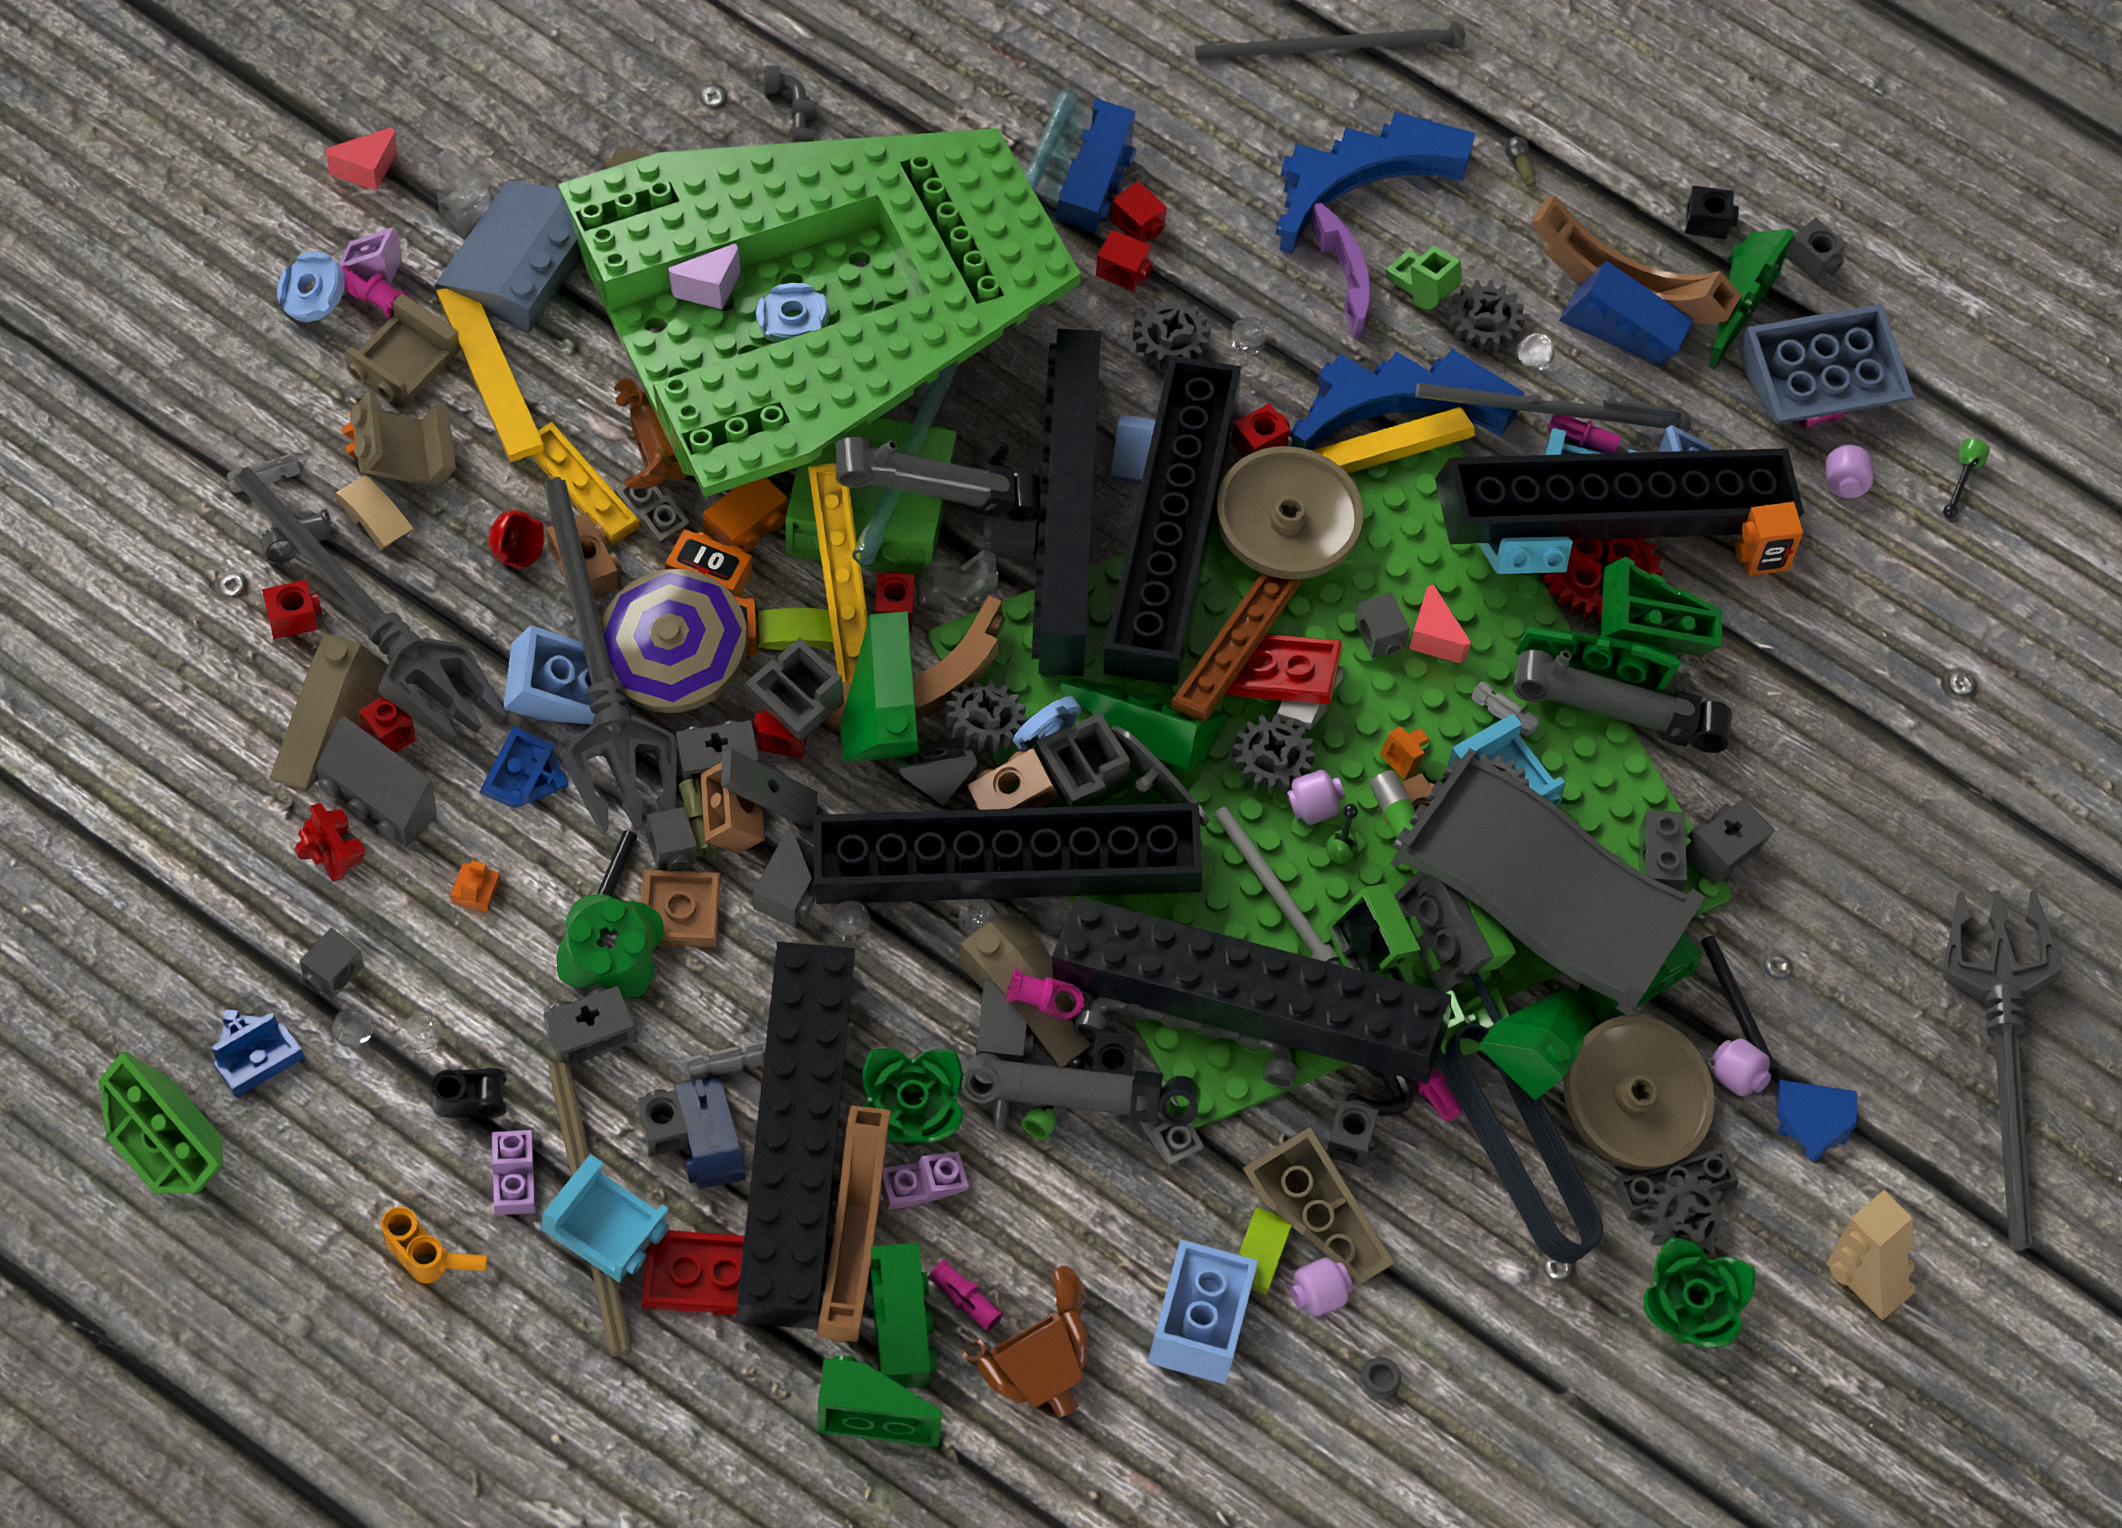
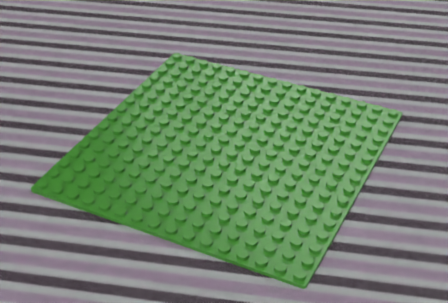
M1458 442L1348 474L1360 493L1364 513L1360 536L1355 548L1334 569L1316 577L1303 579V583L1267 633L1270 635L1340 640L1343 643V652L1339 665L1344 667L1343 680L1333 691L1331 705L1327 704L1326 712L1311 730L1305 728L1304 739H1313L1312 752H1315L1313 765H1311V773L1317 770H1325L1331 779L1338 777L1341 782L1346 799L1339 801L1341 807L1339 815L1313 825L1306 824L1302 818L1296 820L1287 793L1284 794L1280 787H1275L1273 794L1268 795L1267 786L1262 785L1260 789L1255 791L1253 790L1254 781L1252 779L1244 783L1241 781L1243 770H1234L1235 758L1232 757L1233 745L1236 744L1238 731L1244 732L1248 721L1257 726L1259 716L1262 715L1267 722H1272L1283 700L1224 695L1214 710L1226 713L1225 722L1203 763L1188 768L1187 771H1178L1166 767V762L1160 760L1192 795L1196 802L1199 803L1209 818V823L1206 826L1200 825L1202 892L1078 897L1311 958L1313 954L1214 816L1218 809L1226 806L1324 944L1330 945L1338 955L1339 960L1337 962L1339 965L1344 966L1325 926L1364 887L1388 883L1393 895H1395L1414 876L1409 865L1401 863L1398 868L1390 865L1398 850L1392 847L1396 837L1378 810L1379 803L1370 787L1371 780L1378 774L1388 770L1395 771L1380 755L1389 733L1400 726L1407 734L1421 728L1430 740L1421 747L1425 754L1416 773L1408 779L1422 773L1429 784L1435 785L1438 780L1445 783L1447 779L1443 777V774L1448 767L1452 747L1501 720L1487 710V705L1482 707L1472 700V692L1481 681L1495 688L1494 693L1501 692L1524 708L1522 712L1525 714L1529 711L1539 718V726L1530 737L1519 733V736L1553 780L1562 777L1566 782L1562 800L1557 807L1608 851L1633 868L1640 871L1639 829L1646 810L1682 812L1628 722L1548 699L1541 702H1528L1514 694L1513 685L1519 656L1515 651L1528 627L1573 631L1537 573L1497 574L1478 544H1449L1435 478L1449 458L1466 457ZM1214 518L1178 686L1103 674L1104 647L1126 553L1089 567L1083 676L1038 674L1039 659H1032L1035 589L1002 601L1003 616L1006 618L1000 633L995 637L998 639L999 653L988 670L979 679V682L982 686H987L989 680L994 681V688L1000 689L1006 685L1008 686L1007 694L1009 696L1018 694L1020 696L1018 704L1026 705L1024 716L1027 717V721L1044 707L1056 700L1067 697L1068 695L1060 690L1061 683L1076 677L1122 687L1125 690V696L1133 693L1144 695L1145 693L1158 695L1159 703L1172 704L1173 697L1261 573L1241 562L1228 549L1220 536L1216 518ZM1433 584L1471 642L1467 659L1463 663H1455L1409 649L1426 589ZM1392 592L1410 628L1406 647L1394 655L1385 656L1383 654L1371 658L1354 623L1357 605L1360 602ZM979 611L935 627L928 632V641L939 662L950 654L962 641ZM1079 704L1082 712L1078 715L1074 713L1077 717L1075 724L1094 714ZM1293 725L1292 728L1295 729V730H1297L1298 728H1301V727H1296V726ZM1256 740L1249 750H1252L1253 745L1259 744V740ZM1013 741L1011 749L1007 750L1002 745H999L997 753H993L989 747H985L996 768L1007 763L1013 754L1020 751ZM1295 759L1294 764L1288 765V769H1291L1298 759ZM1129 768L1125 790L1090 806L1170 803L1153 789L1149 791L1145 799L1139 800L1135 798L1133 790L1136 781L1140 777ZM1397 773V775H1398V777H1399L1401 783L1404 782V781H1406V780H1403V779L1401 778V776ZM1014 782L1008 787L1010 794L1018 789L1020 782ZM1291 783L1289 784L1288 791L1292 790ZM1062 796V798L1044 808L1069 806ZM1354 804L1358 808V815L1352 820L1350 832L1355 836L1358 848L1356 856L1352 861L1339 864L1328 857L1326 846L1329 837L1335 831L1342 830L1345 820L1343 815L1344 806ZM1685 817V842L1687 847L1691 841L1687 836L1693 828ZM1686 858L1687 882L1683 893L1688 894L1693 888L1705 896L1693 917L1728 903L1732 893L1724 879L1713 885ZM1065 896L1069 905L1073 908L1077 896ZM1504 927L1516 953L1500 968L1490 970L1492 976L1484 982L1487 991L1498 988L1503 999L1561 975L1563 972L1534 953ZM1419 953L1406 965L1398 966L1406 983L1437 991ZM1476 990L1457 994L1456 996L1464 1004L1478 997L1479 994ZM1148 1018L1144 1020L1131 1019L1159 1073H1164L1163 1080L1165 1082L1175 1076H1186L1198 1084L1201 1091V1099L1196 1117L1191 1122L1195 1130L1202 1129L1351 1065L1348 1062L1288 1047L1291 1053V1063L1297 1067L1298 1071L1292 1087L1280 1088L1267 1083L1263 1078L1267 1062L1271 1059H1276L1275 1054L1271 1050L1261 1047L1257 1049L1244 1048L1237 1041L1222 1037L1216 1040L1202 1036L1199 1031L1187 1028L1181 1030L1170 1029L1161 1022ZM1180 1095L1173 1096L1178 1106L1181 1107L1189 1104L1185 1097Z

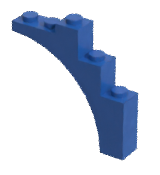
M1394 112L1391 124L1384 123L1380 137L1345 127L1342 140L1335 139L1331 153L1296 144L1292 157L1285 156L1280 176L1286 177L1284 192L1288 194L1285 207L1289 208L1288 215H1280L1276 235L1281 236L1279 250L1293 254L1303 231L1312 220L1314 204L1321 203L1326 207L1333 200L1356 187L1380 179L1406 175L1440 176L1463 181L1476 133Z
M1453 349L1444 359L1438 358L1430 371L1397 351L1388 362L1383 360L1374 373L1340 354L1333 364L1327 363L1320 371L1317 381L1320 382L1318 396L1314 400L1309 411L1310 414L1305 421L1299 419L1290 433V438L1293 439L1291 447L1313 450L1319 443L1339 430L1372 417L1410 412L1437 414L1458 407L1463 409L1472 423L1501 436L1520 410L1416 397L1417 383L1524 396L1525 392Z

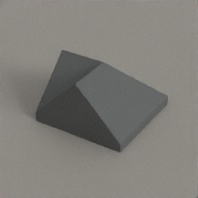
M963 738L918 744L919 756L893 758L901 776L942 806L946 804L953 794L970 792L967 784L975 781L976 756L970 746L967 748L963 747Z

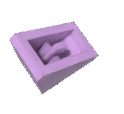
M391 227L350 241L339 264L341 267L345 264L350 270L354 271V274H359V278L363 277L367 281L376 273H381L385 276V281L391 284L402 262L398 231Z
M732 244L668 268L673 296L723 309L741 274L737 245Z

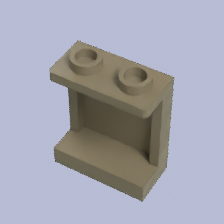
M401 293L392 302L394 315L358 351L349 347L345 351L347 370L356 381L360 383L366 382L375 388L376 392L388 402L394 401L404 408L459 353L460 346L458 331Z

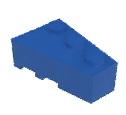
M1095 98L1092 106L1091 127L1089 130L1084 128L1081 140L1084 143L1077 159L1072 160L1058 198L1056 217L1058 221L1094 233L1097 232L1101 220L1108 221L1111 214V197L1113 193H1120L1125 174H1122L1124 167H1131L1136 154V147H1132L1135 110Z
M1607 260L1574 291L1559 319L1562 323L1660 366L1678 351L1694 321Z

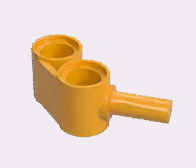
M403 1206L393 1207L383 1215L381 1228L387 1249L418 1282L425 1284L433 1283L440 1279L446 1272V1269L487 1270V1255L448 1253V1249L442 1248L438 1239L430 1236L418 1223L415 1213L409 1208ZM398 1226L410 1228L408 1233L397 1236L391 1233ZM424 1254H431L436 1257L429 1264L416 1262Z

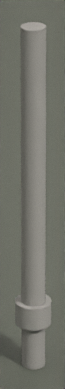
M1226 806L1218 809L1214 816L1313 954L1311 958L1339 965L1337 962L1339 960L1338 955L1330 945H1325L1229 809Z

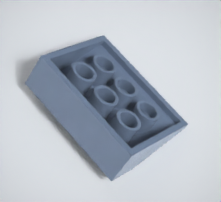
M507 180L435 283V288L439 290L447 288L480 302L485 312L530 333L582 257L571 217L559 194V188Z
M1883 304L1747 327L1738 347L1747 377L1776 424L1910 401L1914 398Z

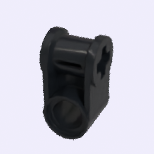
M497 1068L442 1070L431 1081L432 1108L436 1114L445 1118H497L503 1116L507 1112V1104L503 1101V1084L507 1081V1074L505 1071ZM449 1089L458 1092L452 1098H445L440 1095L441 1092ZM487 1090H491L490 1096H487Z

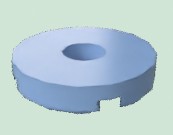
M311 251L295 258L297 262L292 267L288 265L285 268L277 285V299L284 308V311L295 320L307 323L320 320L329 314L339 303L345 288V275L341 265L326 253ZM316 279L314 288L310 292L305 293L308 283Z
M787 283L771 289V294L765 298L764 295L758 301L756 318L760 332L774 343L827 327L830 318L826 297L822 293L820 295L818 292H815L814 287L802 283ZM792 310L801 312V314L795 317H788L784 315L786 312Z
M1073 696L1056 700L1044 707L1021 726L1015 734L1013 742L1020 751H1028L1034 748L1033 746L1036 745L1037 740L1070 726L1071 728L1077 719L1074 713L1077 715L1081 714L1082 708Z

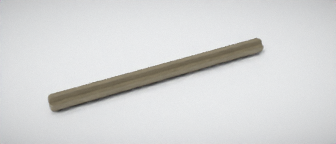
M562 1062L551 1065L549 1067V1075L571 1176H573L589 1156L570 1065ZM591 1264L610 1355L613 1357L628 1355L632 1349L618 1283Z

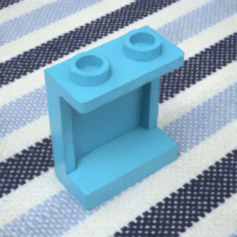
M1569 537L1503 538L1501 543H1478L1497 574L1566 572L1572 541Z
M1514 713L1452 747L1447 766H1449L1454 757L1461 760L1469 748L1476 751L1474 758L1478 761H1481L1482 754H1486L1488 760H1494L1499 754L1502 755L1503 763L1513 759L1515 760L1516 769L1524 768L1525 779H1529V787L1555 806L1562 800L1566 782L1562 777L1553 780L1521 739L1519 733L1522 723Z
M590 1154L543 1212L540 1230L620 1283L627 1272L633 1275L640 1268L646 1258L644 1251L651 1242L657 1245L666 1234L670 1226L666 1223L669 1208L661 1204L656 1210L602 1173L603 1162Z

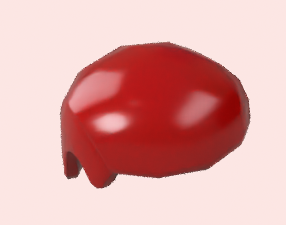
M515 509L504 511L498 515L490 527L488 545L493 557L499 562L517 569H524L533 565L540 556L545 541L542 522L529 516L526 512Z

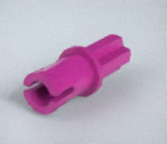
M1553 414L1548 426L1550 432L1552 428L1566 431L1565 438L1579 443L1578 447L1580 448L1585 445L1603 453H1615L1621 439L1619 434L1616 435L1591 425V420L1585 423L1570 416Z
M1433 1067L1428 1084L1416 1081L1420 1087L1418 1092L1422 1096H1427L1442 1120L1452 1121L1462 1113V1107L1445 1083L1446 1078L1444 1074H1439L1435 1067Z

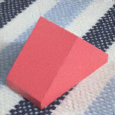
M393 127L326 148V159L330 175L377 191L397 155Z
M1433 584L1426 589L1409 649L1455 663H1463L1467 659L1471 642Z

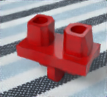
M322 803L311 805L310 811L312 815L304 823L303 829L298 832L301 841L297 843L294 851L299 859H312L315 865L322 863L332 882L341 880L347 868L361 863L365 849L359 839L354 838L342 841L340 835L346 834L349 827L348 818L343 809L326 811Z

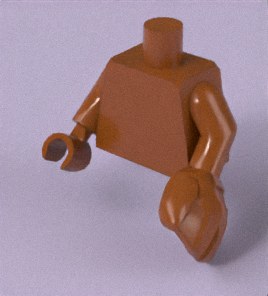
M622 378L614 386V390L620 392L615 398L616 403L620 407H625L629 403L632 406L630 407L631 430L645 469L640 473L626 478L624 485L628 488L649 489L661 484L664 479L684 480L688 475L683 474L645 392L639 390L637 384L632 379Z
M1066 1265L1060 1266V1268L1055 1269L1053 1272L1058 1314L1055 1312L991 1350L988 1349L983 1341L975 1339L981 1346V1352L976 1357H970L965 1349L962 1350L964 1358L971 1365L977 1366L978 1372L994 1392L1015 1403L1028 1401L1033 1408L1048 1401L1057 1418L1064 1417L1078 1408L1079 1405L1069 1388L1083 1380L1081 1370L1087 1364L1089 1336L1080 1317L1085 1303L1084 1288L1075 1270Z

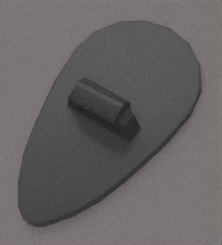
M1111 727V730L1130 759L1129 768L1140 777L1136 781L1133 790L1135 798L1139 800L1145 799L1149 791L1153 789L1170 804L1197 803L1184 786L1143 743L1123 728ZM1199 805L1200 825L1206 826L1209 823V818Z

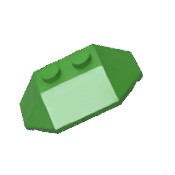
M122 1052L98 1080L99 1091L102 1092V1111L107 1139L154 1194L200 1193L224 1165L220 1134L172 1079L128 1052Z

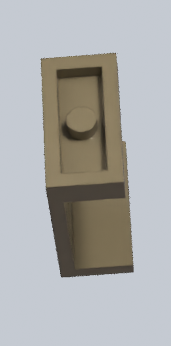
M368 391L361 401L353 407L351 424L355 429L356 442L354 452L356 457H358L360 473L439 488L456 470L448 407L435 404L422 420L381 412L377 409L376 392Z

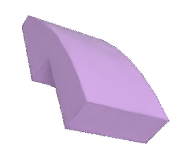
M532 1130L492 1132L495 1215L535 1213Z
M959 1151L922 1156L919 1162L915 1164L885 1167L881 1193L886 1211L924 1204L966 1191L969 1185Z

